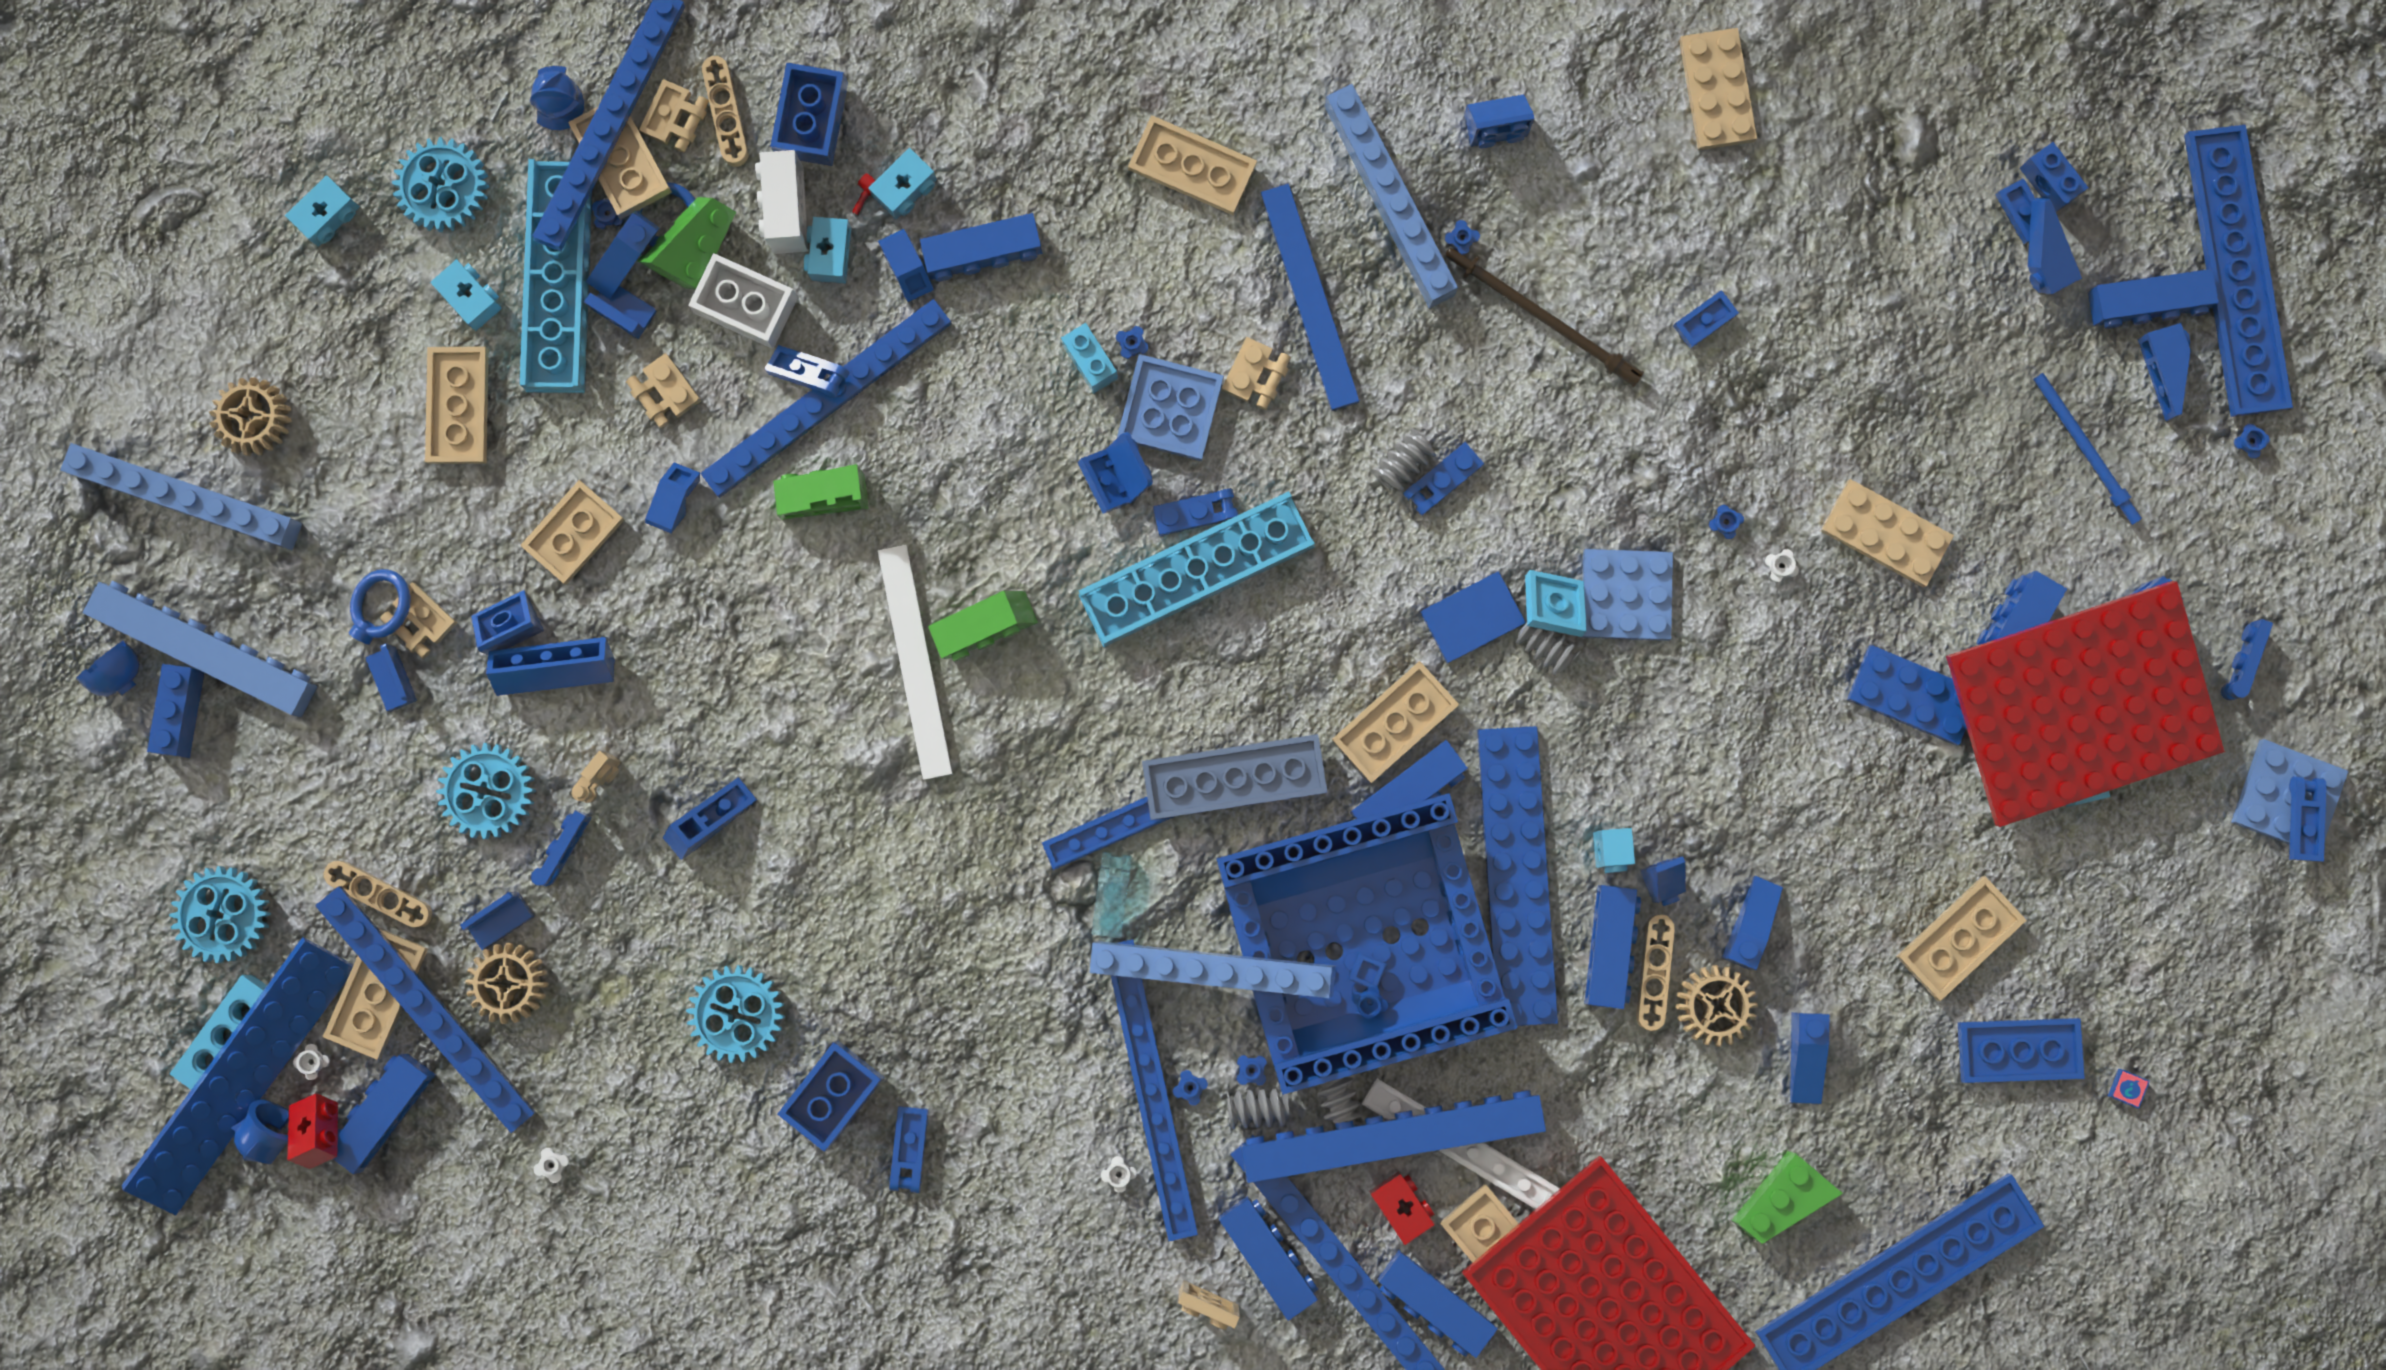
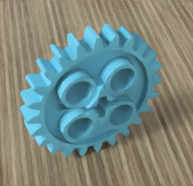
M439 137L437 145L428 138L427 147L425 148L416 143V153L410 150L406 151L409 156L408 161L404 159L398 160L404 166L403 170H394V173L400 177L399 180L392 181V184L400 189L393 193L396 199L401 200L397 206L401 210H406L404 215L409 220L414 218L413 222L418 227L424 223V227L428 231H431L434 224L439 232H443L444 225H447L451 231H454L455 222H459L465 227L464 218L468 216L474 220L475 216L472 210L482 211L483 208L478 204V201L487 200L488 198L481 192V190L489 188V185L482 181L488 177L485 170H480L484 163L480 159L475 160L478 155L473 150L468 151V147L464 143L458 146L457 142L452 138L446 144V141ZM435 162L436 168L432 172H426L427 166ZM464 170V175L460 179L453 180L454 174L457 171ZM422 190H428V194L424 199H417L418 194ZM456 197V201L451 207H445V203L449 198Z
M483 743L481 751L477 745L473 744L471 745V754L461 749L460 755L462 759L451 757L450 760L454 766L452 768H442L448 774L447 778H438L439 782L445 784L444 788L436 790V793L442 794L445 799L438 802V805L447 806L448 808L443 812L442 816H453L449 825L455 827L461 824L459 828V833L461 834L467 833L470 829L471 838H477L480 831L482 839H489L491 831L496 838L501 837V829L507 833H512L511 823L521 826L522 822L519 819V815L529 816L530 813L524 807L525 805L534 804V801L528 799L527 796L528 794L535 793L536 790L529 788L527 784L535 779L534 777L524 775L530 767L527 765L519 766L523 758L516 756L511 759L513 750L507 748L502 753V746L498 744L491 750L490 744ZM478 765L482 771L481 776L478 780L473 781L470 772L472 768ZM507 772L510 777V783L502 789L499 785V778L503 773ZM468 783L511 795V799L507 800L463 789L461 784ZM470 794L474 800L473 805L470 809L465 810L462 802L464 797ZM499 801L502 805V812L499 816L494 817L491 813V807L495 802Z
M217 866L216 872L213 868H205V876L202 873L195 872L193 874L195 882L185 880L184 884L187 890L176 891L181 900L171 902L173 906L178 908V912L169 914V917L178 919V923L171 926V929H180L181 932L176 936L175 940H186L182 949H193L192 957L194 958L200 957L203 954L204 962H211L214 957L215 963H223L225 958L227 961H236V954L240 957L247 956L245 947L256 949L257 946L253 939H264L259 930L260 928H269V925L263 922L262 918L271 915L270 912L263 911L262 908L270 903L269 900H260V896L265 892V889H254L258 882L257 879L247 881L249 873L240 872L237 875V868L230 867L226 872L224 866ZM210 889L213 890L215 895L211 904L206 901V893ZM226 889L229 890V893L227 895L225 893ZM238 896L243 900V907L240 911H237L234 907V901ZM218 910L224 913L223 919L217 916ZM201 918L206 922V929L202 933H200L197 927ZM230 925L235 930V935L231 940L226 936V930ZM213 934L215 935V940H214V941L212 940V935H213Z
M737 965L735 973L732 972L730 966H725L724 975L718 970H713L714 980L704 976L702 979L706 986L694 987L699 996L689 997V1000L695 1004V1008L686 1010L687 1013L694 1015V1019L688 1021L687 1025H696L697 1028L690 1034L691 1037L700 1035L701 1040L697 1046L701 1047L707 1044L709 1046L706 1052L707 1055L718 1051L717 1060L719 1061L726 1054H728L729 1063L735 1062L737 1054L742 1062L747 1061L748 1052L753 1058L759 1057L757 1048L768 1051L769 1047L766 1041H777V1038L772 1034L773 1030L780 1031L783 1029L780 1025L776 1024V1020L785 1018V1015L777 1013V1009L784 1006V1003L775 1001V998L781 992L770 991L774 981L763 983L765 973H760L754 977L753 967H749L745 974L743 973L742 965ZM725 986L730 987L734 994L733 999L729 1003L723 1002L720 998V991ZM752 996L759 997L762 1003L761 1009L757 1013L752 1012L748 1007V1001ZM715 1003L726 1009H736L739 1007V1013L756 1017L761 1020V1023L756 1024L744 1018H738L733 1021L734 1016L732 1014L712 1009L711 1004ZM714 1015H719L723 1019V1027L719 1032L714 1031L710 1026V1020ZM743 1024L749 1026L752 1032L748 1041L741 1040L738 1035V1029Z

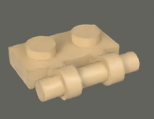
M663 79L639 128V132L666 145L672 135L676 136L678 141L674 148L685 153L688 145L693 144L696 137L694 132L699 122L703 121L707 114L705 109L709 100L698 96L695 105L688 102L691 96V92L688 89ZM683 112L689 114L684 128L677 125Z
M1246 336L1222 386V391L1247 403L1252 393L1260 396L1256 406L1267 410L1270 401L1275 400L1278 393L1276 389L1281 378L1286 377L1289 370L1287 366L1291 357L1285 353H1280L1277 362L1269 360L1273 351L1272 348ZM1263 370L1271 372L1266 385L1258 383Z
M664 353L642 369L648 377L647 381L641 383L636 375L631 376L626 381L631 388V395L635 400H639L647 410L646 415L650 421H655L659 428L669 424V420L664 415L669 410H672L679 418L701 402V399L667 353ZM655 389L664 399L658 404L655 403L649 394Z
M412 582L409 585L411 595L409 613L404 623L392 635H397L406 643L405 647L411 653L416 652L424 659L431 652L424 645L425 640L430 638L434 643L438 644L458 622L416 583ZM399 597L392 603L396 608L398 607ZM387 611L380 617V620L386 624L393 615ZM409 620L419 628L415 634L405 627Z
M598 751L581 772L582 777L572 788V797L577 801L585 803L595 801L598 794L596 789L600 784L610 783L619 773L617 767L621 761L612 754Z

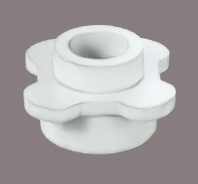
M1784 549L1777 555L1769 554L1765 558V564L1769 566L1771 571L1770 578L1774 582H1780L1782 578L1787 576L1795 577L1799 572L1793 558V552L1789 549ZM1783 563L1784 568H1780L1779 564Z
M308 1044L305 1047V1051L301 1052L293 1060L294 1067L305 1074L308 1080L316 1079L318 1072L330 1064L329 1057L322 1055L315 1044ZM310 1059L314 1060L312 1065L309 1063Z
M545 1148L541 1151L542 1157L539 1163L534 1166V1173L537 1176L543 1175L549 1178L552 1183H557L562 1179L561 1174L569 1164V1159L566 1155L553 1152L552 1148ZM550 1162L554 1164L553 1168L549 1167Z
M1116 1156L1112 1159V1164L1109 1168L1101 1172V1179L1114 1186L1116 1192L1122 1193L1126 1190L1127 1183L1131 1179L1136 1178L1137 1171L1134 1167L1126 1165L1122 1157ZM1121 1172L1122 1176L1117 1177L1116 1173Z

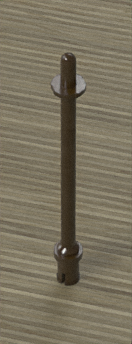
M1449 248L1446 251L1447 259L1466 271L1462 278L1466 280L1470 275H1473L1604 363L1608 374L1614 373L1633 388L1644 374V371L1639 370L1623 359L1624 355L1621 353L1610 354L1478 265L1480 261L1479 256H1476L1471 261L1453 248Z

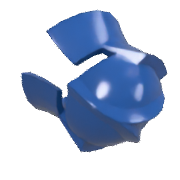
M548 66L538 69V75L532 85L529 101L538 110L537 123L551 130L569 129L570 125L568 122L581 116L584 111V98L579 86L566 75V67Z
M256 1100L250 1104L246 1118L231 1127L235 1131L234 1143L239 1153L243 1156L244 1161L272 1164L282 1149L288 1144V1135L276 1133L265 1127V1125L271 1124L278 1129H282L289 1121L288 1109L267 1100Z

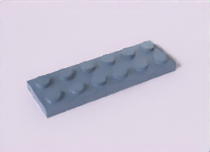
M1318 734L1142 761L1151 820L1328 793Z

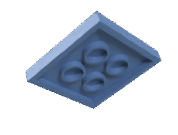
M1139 354L1117 438L1122 433L1129 432L1132 439L1140 446L1202 461L1224 375Z
M1584 549L1582 581H1584L1586 633L1581 638L1670 641L1672 630L1673 552Z
M2259 740L2231 823L2290 845V779L2293 776L2304 777L2305 780L2310 781L2313 778H2323L2326 780L2327 786L2326 838L2348 770L2268 740ZM2305 792V800L2312 801L2311 792Z

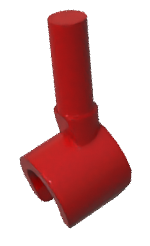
M868 173L864 174L858 181V185L864 191L860 194L852 210V213L859 215L865 201L871 196L868 188L876 181Z

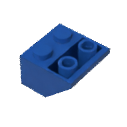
M1524 94L1468 104L1464 113L1471 147L1479 145V148H1489L1496 145V142L1506 140L1508 143L1520 142L1525 139L1524 137L1528 136L1534 121L1533 111Z

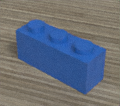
M162 664L147 752L190 758L204 672L190 667Z

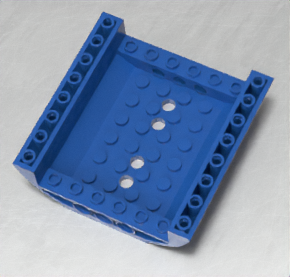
M1450 793L1216 858L1243 956L1297 962L1298 954L1301 951L1307 950L1314 956L1313 963L1336 966L1334 995L1331 998L1252 990L1282 1095L1518 1028L1510 999L1504 996L1455 827L1458 820ZM1418 918L1424 919L1428 924V931L1422 936L1415 935L1411 929L1413 921ZM1389 926L1397 928L1400 934L1399 940L1394 944H1388L1383 939V931ZM1332 942L1340 944L1343 950L1342 956L1337 960L1329 959L1325 953L1327 945ZM1359 952L1387 964L1378 987L1380 989L1379 994L1388 1002V1008L1385 1012L1380 1011L1378 1015L1371 1019L1364 1018L1359 1012L1357 1005L1353 1002L1355 993H1362L1368 990V988L1348 980ZM1368 1000V1003L1373 1004V1001Z

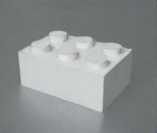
M795 150L759 153L760 162L755 164L756 177L758 181L761 180L762 191H757L758 207L763 211V220H759L760 237H764L765 245H769L774 254L809 252L803 165Z
M713 253L688 306L696 315L774 349L798 296L792 288Z

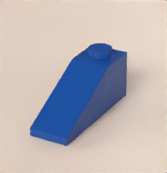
M2036 198L2031 203L2028 269L2031 275L2029 279L2031 285L2038 293L2053 294L2082 279V276L2051 199Z
M634 211L585 282L611 299L660 228L639 212Z
M2181 323L2149 332L2137 339L2165 421L2172 420L2181 415L2183 410L2191 350L2189 347V334L2183 329Z
M738 777L669 825L663 839L676 855L683 860L748 809L757 799Z
M1683 856L1667 859L1640 870L1653 903L1662 902V905L1666 906L1679 901L1678 895L1686 892V867Z
M1753 877L1722 959L1749 970H1757L1769 939L1783 887L1760 877Z
M1791 1012L1790 1103H1822L1829 1050L1830 1014Z

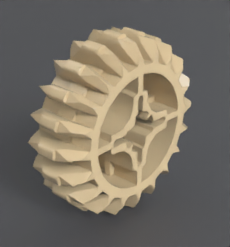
M250 377L249 382L244 378H239L238 386L232 382L228 383V392L218 390L222 398L220 401L217 399L212 400L213 404L218 407L217 410L209 411L210 415L216 418L209 424L212 428L217 429L214 436L219 440L222 439V446L226 448L231 447V451L236 454L242 451V454L245 456H251L253 452L260 456L263 455V448L268 451H274L272 442L283 443L279 435L281 433H289V430L284 428V424H289L292 420L285 416V414L292 410L290 406L284 405L288 399L285 395L279 394L280 389L275 385L270 387V382L266 380L259 382L257 378ZM260 396H264L267 400L270 414L262 411V403L259 402ZM240 401H242L241 405H240L239 407L235 408L236 405H237ZM252 412L258 415L254 416L253 419L249 418L250 421H247L246 419L242 418H248L249 414L252 415ZM231 420L239 423V431L242 432L241 438H238L233 431ZM267 425L266 428L259 434L260 429Z
M506 943L503 950L500 944H495L493 952L489 949L482 951L485 960L475 957L474 962L478 969H468V972L474 975V979H467L465 984L473 985V990L468 991L466 995L468 997L476 996L477 999L471 1003V1006L475 1008L482 1005L479 1011L480 1016H485L490 1012L489 1021L496 1022L500 1017L501 1024H508L510 1018L513 1023L520 1022V1014L525 1018L531 1016L529 1007L534 1010L540 1008L539 1003L535 999H545L546 997L544 993L539 992V989L548 987V982H540V977L547 975V971L537 970L543 963L541 959L531 962L535 954L534 951H528L524 954L525 947L523 945H518L514 950L513 943ZM503 959V965L499 966L498 974L493 978H486L491 967ZM514 961L524 968L528 979H522L517 975L516 966L513 965ZM504 979H507L508 981L519 983V985H511V987L502 986V984H495L494 982H500ZM486 988H492L496 991L497 1001H500V1006L490 999ZM520 989H527L522 1001L511 1007V1001H514L516 992Z
M1712 965L1711 975L1706 967L1700 968L1701 978L1696 973H1691L1689 976L1693 984L1686 981L1682 982L1681 985L1688 990L1687 993H1677L1678 998L1685 999L1684 1004L1675 1005L1676 1009L1685 1010V1014L1678 1016V1021H1689L1683 1028L1685 1032L1692 1031L1695 1028L1692 1039L1698 1040L1704 1034V1045H1709L1713 1038L1715 1046L1721 1047L1723 1037L1728 1045H1732L1734 1043L1732 1034L1738 1039H1743L1744 1035L1740 1028L1742 1027L1750 1031L1752 1026L1746 1022L1747 1018L1752 1020L1757 1018V1015L1749 1013V1008L1758 1007V1003L1749 1002L1748 999L1756 995L1755 991L1745 992L1744 989L1749 986L1750 982L1744 980L1738 983L1741 973L1735 972L1730 977V967H1724L1720 974L1719 967ZM1712 981L1726 983L1714 995L1701 990L1704 985ZM1733 990L1739 1001L1738 1015L1730 1006V999L1733 995L1731 992ZM1695 997L1704 1007L1700 1022L1694 1011ZM1720 998L1719 1005L1725 1012L1715 1011V1014H1713L1714 1006L1708 1000L1719 1001ZM1719 1017L1733 1022L1723 1030L1711 1031L1707 1029Z

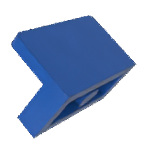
M620 286L611 299L599 292L597 296L589 293L584 301L591 310L637 339L640 338L657 312L655 308Z
M384 644L380 646L381 651L365 658L386 711L392 712L416 702L417 698L397 648Z
M508 892L460 924L462 930H469L481 950H485L535 916L519 892Z

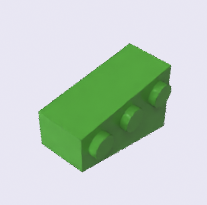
M697 197L673 222L674 225L664 235H661L655 241L656 244L645 255H642L637 262L686 289L696 290L713 253L717 254L736 211L714 198Z
M857 464L829 470H816L799 476L798 474L782 475L781 479L773 481L777 516L781 520L869 509L865 474Z
M1004 590L929 625L928 628L941 659L952 658L953 661H958L970 655L969 651L976 648L981 650L995 644L994 641L1003 637H1011L1019 633L1020 630L1037 624L1038 621L1025 591Z
M1788 1151L1738 1211L1732 1221L1754 1240L1763 1244L1843 1193L1796 1153Z

